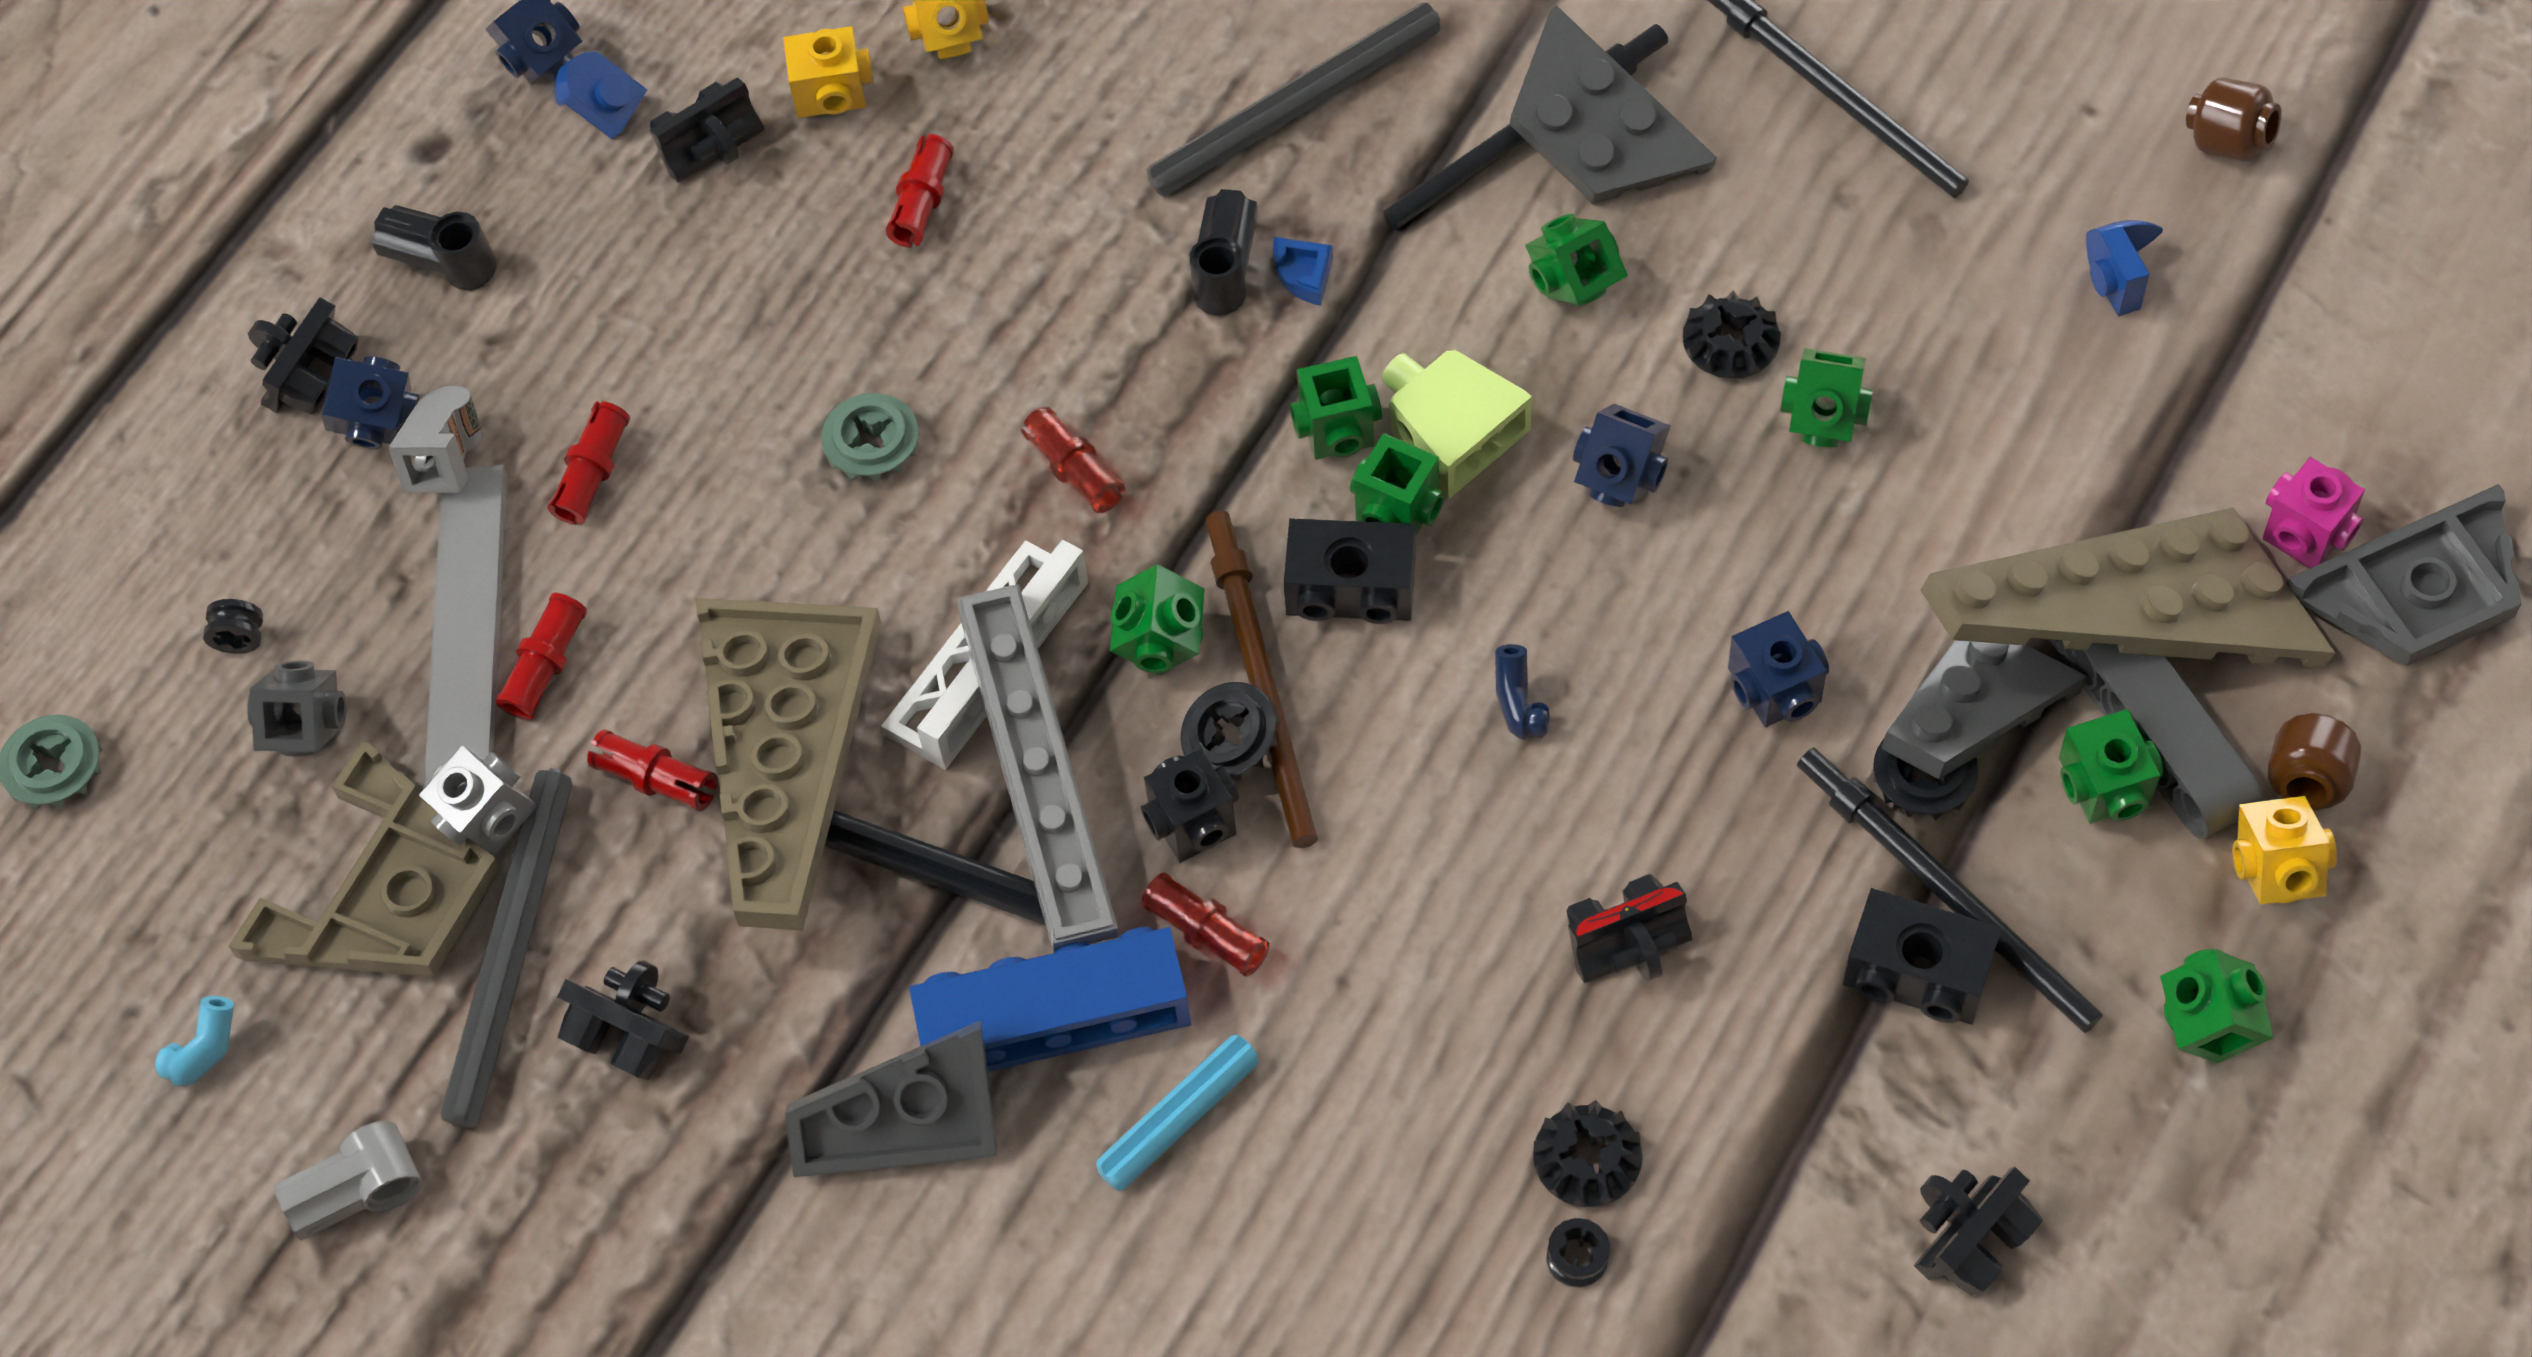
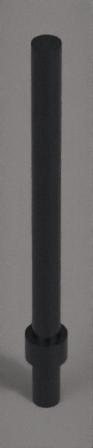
M1707 0L1727 16L1726 22L1731 28L1744 38H1750L1751 36L1952 198L1958 197L1965 190L1969 183L1968 178L1767 19V10L1756 1Z
M1654 24L1624 46L1616 43L1605 52L1626 72L1633 75L1637 71L1638 63L1668 43V36L1660 25ZM1508 124L1384 209L1383 215L1385 220L1394 230L1399 229L1526 140Z
M1815 747L1809 749L1800 758L1797 767L1831 797L1829 805L1848 823L1856 821L1954 913L2002 927L1995 951L2083 1033L2090 1031L2099 1022L2103 1013L1875 804L1876 795L1857 777L1848 779Z

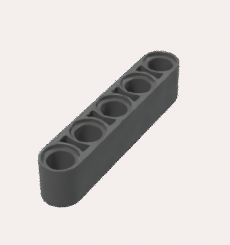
M2049 639L2068 667L2087 676L2083 687L2104 716L2128 709L2143 740H2151L2154 743L2163 766V775L2159 778L2157 789L2192 835L2198 839H2206L2238 822L2239 804L2263 801L2259 785L2249 768L2165 656L2120 653L2117 644L2092 643L2088 650L2065 649L2062 640Z

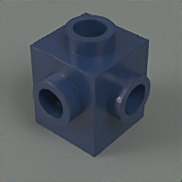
M519 0L485 29L499 45L495 53L503 66L515 78L523 75L529 83H532L542 74L545 75L549 82H552L556 78L559 69L574 58L570 51L583 42L576 33L580 29L577 20L559 1L553 5L550 0ZM532 34L537 35L542 40L543 46L535 42Z
M335 357L322 411L325 431L346 435L345 440L347 442L368 449H380L383 443L391 444L419 401V394L410 392L409 372L400 371L399 364L384 358L365 357L362 363Z
M1612 404L1597 412L1592 428L1588 426L1584 428L1574 450L1573 461L1580 464L1574 482L1590 488L1589 495L1593 499L1615 507H1623L1625 503L1633 504L1647 495L1648 491L1656 492L1668 465V458L1662 456L1661 453L1671 425L1617 404Z
M1789 611L1731 636L1728 669L1732 674L1731 684L1734 693L1746 710L1754 709L1765 728L1784 719L1789 722L1802 719L1815 710L1818 704L1822 702L1825 679L1829 673L1826 655L1816 640L1806 639Z

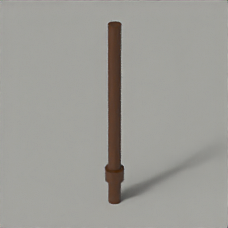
M1215 511L1205 519L1215 554L1211 559L1215 582L1218 588L1225 591L1249 684L1260 689L1271 699L1270 702L1281 720L1276 724L1275 730L1278 746L1270 747L1268 755L1292 844L1295 848L1309 847L1318 841L1248 584L1253 578L1247 553L1238 547L1230 514L1227 511Z

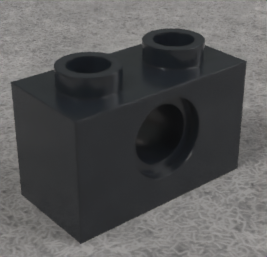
M1289 518L1284 572L1286 615L1300 616L1310 621H1325L1332 617L1364 619L1374 624H1387L1394 620L1411 621L1416 562L1415 524ZM1346 572H1356L1361 574L1360 576L1355 578H1343L1339 576Z
M1871 888L1848 956L1843 985L1854 988L1858 994L1871 1001L1880 1003L1896 1001L1919 1008L1927 1017L1939 1022L1954 1023L1961 1021L1973 1025L2002 927ZM1913 955L1923 956L1929 959L1935 966L1928 969L1916 968L1910 965L1905 958Z

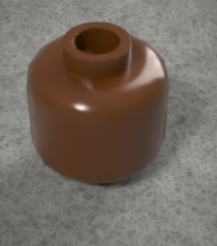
M2224 77L2210 82L2202 95L2195 94L2189 103L2186 114V126L2188 129L2193 130L2194 140L2199 150L2206 154L2243 162L2254 159L2262 150L2268 151L2271 149L2276 141L2281 124V107L2278 103H2274L2272 93L2268 88L2260 84Z
M2310 713L2297 715L2286 721L2275 736L2268 763V780L2273 790L2282 799L2305 796L2313 811L2332 808L2344 802L2354 787L2360 763L2361 744L2356 733L2343 721L2330 715Z

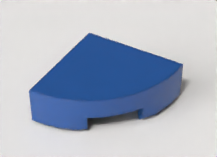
M1274 237V265L1281 283L1299 299L1321 306L1333 260V245Z

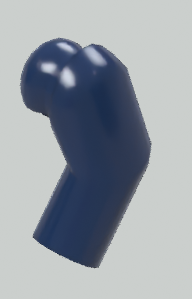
M1516 644L1502 645L1495 650L1496 696L1508 730L1517 738L1523 740L1526 739V735L1538 738L1544 737L1549 730V708L1542 702L1528 703L1527 649Z

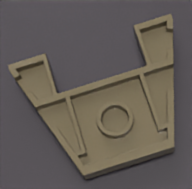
M362 740L332 785V788L338 799L384 817L383 821L318 921L259 898L229 944V948L236 958L252 962L435 977L501 869L495 857L486 849L468 838L459 846L431 823V820L438 812L419 796L420 792L416 785L401 771L398 773L389 765L376 748Z

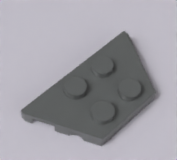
M1557 5L1550 10L1513 108L1509 124L1582 195L1593 204L1619 197L1622 192L1629 189L1641 191L1663 185L1665 178L1695 171L1696 175L1705 174L1714 167L1717 157Z
M2497 484L2291 576L2287 584L2300 603L2306 608L2402 665H2411L2516 617L2521 606L2518 578L2511 569V562L2514 557L2511 534H2506L2502 513V508L2506 502L2504 490Z

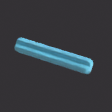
M1232 1035L1097 1159V1171L1103 1180L1117 1191L1124 1190L1257 1066L1258 1054L1251 1044L1239 1035Z

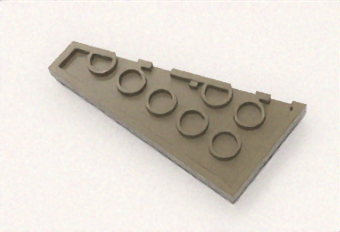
M2234 507L1930 573L1920 589L1951 639L1957 641L2025 646L2030 638L2062 640L2065 649L2088 650L2092 643L2117 644L2119 652L2127 654L2212 660L2217 652L2247 654L2250 663L2271 665L2277 657L2300 658L2303 667L2323 669L2335 654L2333 648Z
M695 598L697 616L700 623L702 639L700 643L708 688L706 692L715 765L719 777V798L725 826L726 855L735 918L740 927L803 931L881 628L878 608Z

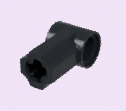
M1221 189L1215 196L1207 197L1198 242L1192 247L1189 254L1193 299L1198 308L1205 313L1213 315H1226L1236 311L1243 305L1246 298L1245 275L1258 217V204L1256 201L1247 198L1239 190Z
M394 205L392 208L383 207L374 221L375 231L372 245L379 256L444 273L450 285L464 290L479 288L487 283L495 273L497 264L491 247L477 219L467 212H452L439 217Z

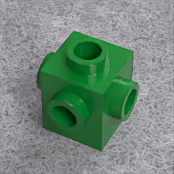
M1574 214L1563 215L1541 227L1543 235L1525 245L1532 261L1528 266L1531 279L1536 288L1543 295L1547 296L1548 299L1573 303L1574 306L1585 305L1602 297L1607 292L1606 288L1628 277L1619 255L1617 242L1605 221L1575 218Z
M1804 348L1798 377L1786 375L1780 412L1792 414L1789 432L1802 434V442L1818 447H1837L1839 440L1851 442L1854 425L1867 426L1873 389L1861 388L1866 358ZM1829 397L1835 403L1826 405L1821 403L1818 398Z
M1353 356L1297 369L1299 401L1290 403V412L1297 438L1308 437L1314 459L1317 460L1330 456L1347 457L1359 452L1361 449L1373 447V422L1382 420V408L1375 384L1366 385L1358 357Z
M1383 433L1369 457L1364 458L1359 463L1351 480L1350 492L1355 494L1356 521L1415 524V537L1423 524L1431 526L1440 513L1445 493L1439 490V457Z
M1158 564L1116 585L1115 601L1111 611L1110 652L1134 663L1142 671L1157 675L1199 655L1203 637L1202 616L1205 588Z
M2128 709L2066 729L2059 754V760L2062 764L2060 771L2062 785L2072 804H2081L2090 824L2112 818L2113 821H2125L2141 814L2151 805L2159 778L2163 775L2162 761L2154 743L2151 740H2143Z
M2205 949L2187 956L2184 959V965L2160 975L2166 999L2164 1015L2174 1032L2178 1050L2220 1063L2274 1038L2264 1002L2267 997L2266 985L2261 974L2255 968V964L2226 954L2219 949Z

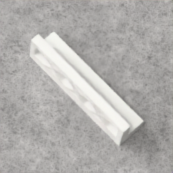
M1063 539L1051 554L1025 540L986 590L990 591L1016 585V582L1030 564L1039 569L1021 592L1037 649L1088 584L1083 550ZM962 624L957 627L881 725L884 736L944 770L951 764L987 716ZM967 662L946 689L944 675L953 664ZM938 684L940 691L932 692ZM932 708L917 727L918 733L906 727V724L917 711Z

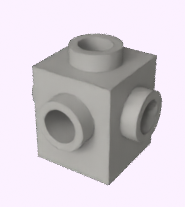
M461 746L452 758L444 761L436 769L432 781L419 794L421 798L438 812L431 820V823L459 846L468 838L494 855L500 851L538 807L514 785L521 776L504 760L493 752H490L483 760L464 746Z

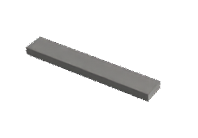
M503 465L466 468L469 478L460 493L441 492L424 789L432 781L436 769L444 761L452 758L461 746H464L483 760L490 752L494 753L497 701L495 700L497 698L508 480Z
M1016 584L957 598L958 613L1052 950L1055 952L1059 947L1074 942L1090 944L1115 938L1118 936L1117 923L1020 586Z

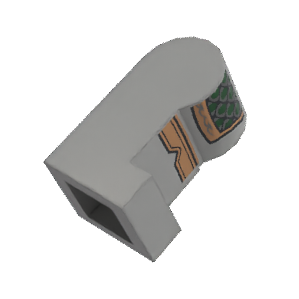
M443 386L426 393L418 401L388 447L403 492L460 493L469 477L463 460L466 457V452L481 442L483 432L471 394L463 386ZM410 456H415V460H414V464H413V465H412L411 457H410Z

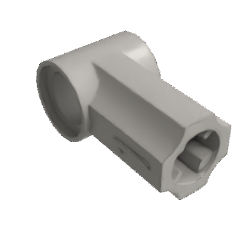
M380 1121L365 1125L352 1132L343 1140L339 1153L274 1184V1188L284 1215L293 1232L301 1241L364 1209L381 1212L401 1206L420 1191L422 1180L397 1125L389 1121Z

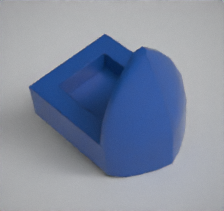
M588 51L574 57L559 69L554 85V99L558 106L567 105L610 139H613L622 132L648 89L601 53Z
M2124 220L2092 229L2086 233V249L2092 283L2101 297L2107 296L2118 317L2141 309L2150 274L2137 252L2162 234L2163 228L2154 223L2140 220Z

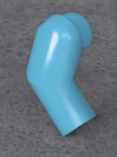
M221 996L202 998L200 1000L195 1037L184 1048L175 1043L162 1048L155 1060L157 1074L161 1078L171 1079L174 1086L192 1085L221 1061L228 1050L234 1002Z

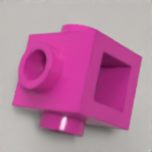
M2309 457L2295 476L2285 472L2271 489L2265 504L2270 506L2272 511L2262 539L2308 568L2325 562L2336 547L2343 551L2359 531L2364 518L2356 513L2365 489L2355 484L2341 470L2327 467L2314 458Z

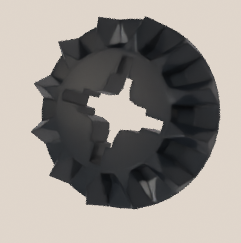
M1734 290L1726 298L1716 299L1708 294L1703 305L1698 308H1690L1687 321L1683 327V345L1691 361L1703 371L1722 378H1743L1762 371L1773 361L1780 346L1781 331H1779L1775 311L1765 310L1761 306L1758 296L1749 301L1738 298ZM1723 321L1725 324L1729 323L1734 330L1743 328L1742 345L1739 340L1735 341L1730 334L1721 336Z
M1227 682L1207 690L1191 705L1183 720L1180 740L1184 756L1202 748L1214 769L1222 765L1226 768L1231 778L1241 781L1243 773L1251 768H1264L1263 757L1270 747L1278 746L1275 730L1276 724L1281 721L1270 702L1271 699L1257 687L1243 682ZM1221 718L1225 722H1231L1234 726L1239 727L1238 730L1243 736L1241 738L1243 743L1240 746L1237 744L1233 745L1227 740L1225 741L1226 737L1222 732L1223 727L1218 723Z
M1884 739L1876 750L1873 762V783H1877L1883 792L1885 804L1893 802L1903 808L1908 818L1916 813L1928 814L1936 821L1944 812L1954 808L1960 811L1965 801L1975 791L1979 773L1976 757L1942 778H1935L1936 783L1934 784L1927 778L1909 783L1913 775L1914 766L1881 749Z
M1594 1100L1589 1105L1573 1106L1567 1102L1560 1112L1551 1118L1545 1117L1534 1141L1533 1162L1540 1181L1555 1197L1575 1206L1597 1207L1616 1201L1632 1188L1641 1171L1643 1157L1639 1131H1635L1627 1122L1622 1110L1613 1112L1602 1107L1597 1100ZM1579 1132L1582 1133L1583 1138L1587 1137L1592 1146L1601 1144L1608 1146L1599 1151V1174L1597 1175L1593 1165L1589 1166L1584 1157H1577L1575 1159L1568 1157L1577 1151V1133Z

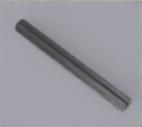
M1427 2L1420 3L1149 165L1147 175L1150 185L1160 196L1171 194L1437 34L1441 29L1440 17L1437 11L1433 10Z
M558 769L539 770L534 777L529 798L538 807L520 827L440 1112L443 1121L457 1128L476 1127L481 1120L573 785L571 777L561 773V770Z

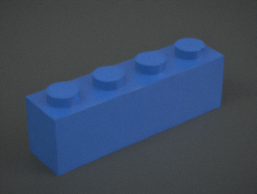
M1149 927L1135 928L1126 931L1118 939L1092 945L1085 942L1069 943L1059 947L1053 954L1031 959L1021 957L1003 958L991 964L987 969L965 974L942 972L930 976L924 983L909 986L920 1046L982 1020L988 1072L1191 1026L1187 994L1170 927L1158 930Z

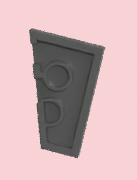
M1955 640L1887 730L1881 749L1940 779L1993 747L1998 736L2018 724L2026 727L2041 718L2043 710L2059 699L2067 702L2080 694L2087 676L2028 645Z
M982 1020L787 1104L785 1118L793 1176L802 1177L995 1157L997 1141Z

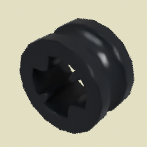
M221 599L214 601L207 606L205 619L208 624L204 628L203 640L211 648L225 653L241 654L254 651L260 645L261 633L259 628L262 626L264 614L255 604L244 600Z
M1573 1218L1563 1221L1554 1228L1549 1237L1546 1262L1550 1273L1557 1281L1569 1287L1581 1288L1595 1283L1602 1277L1609 1260L1610 1243L1607 1234L1598 1224L1588 1219ZM1580 1239L1579 1247H1583L1585 1241L1594 1247L1590 1253L1589 1265L1577 1266L1576 1258L1573 1259L1571 1264L1563 1259L1566 1254L1567 1241Z

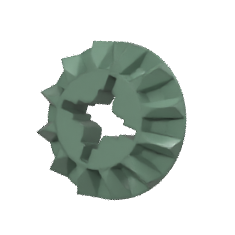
M867 393L851 397L831 411L822 427L821 443L832 469H841L848 475L851 481L859 475L869 476L877 482L882 473L890 470L901 473L903 462L909 456H916L917 439L920 433L915 415L905 403L890 395ZM858 427L864 432L868 431L872 436L880 434L883 448H874L869 443L862 445Z
M66 715L43 716L21 726L4 744L0 753V781L14 801L25 802L36 811L45 804H54L63 808L65 799L76 792L87 795V782L92 775L101 774L98 760L99 753L103 750L94 732L81 720ZM40 752L45 757L50 756L56 760L60 758L64 765V771L54 773L49 769L44 770L36 754Z

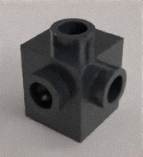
M1202 748L1185 757L1174 756L1160 763L1151 774L1144 777L1148 803L1141 806L1143 817L1156 840L1159 841L1165 838L1179 863L1237 835L1233 803L1240 798L1235 783L1224 766L1221 765L1215 769L1213 768Z

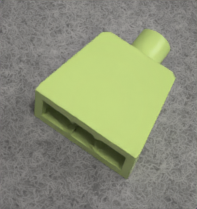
M1457 350L1446 351L1425 369L1406 353H1402L1387 365L1382 374V382L1395 392L1389 402L1390 429L1393 436L1439 457V490L1445 493V497L1448 500L1531 430L1532 396Z

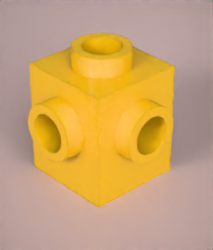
M912 0L913 5L903 7L910 40L921 39L925 51L937 50L939 59L971 52L970 42L983 39L980 25L989 23L985 0ZM943 7H954L955 14L951 21L947 23H939L937 21L938 12Z
M852 26L821 29L816 32L783 37L788 80L797 118L823 114H840L848 110L866 108L863 84L874 83L872 65L868 48L857 49Z
M2301 796L2239 804L2238 838L2233 843V862L2238 878L2240 880H2248L2259 904L2291 903L2301 899L2326 896L2328 869L2335 868L2337 864L2336 843L2332 831L2329 828L2322 829L2306 797Z

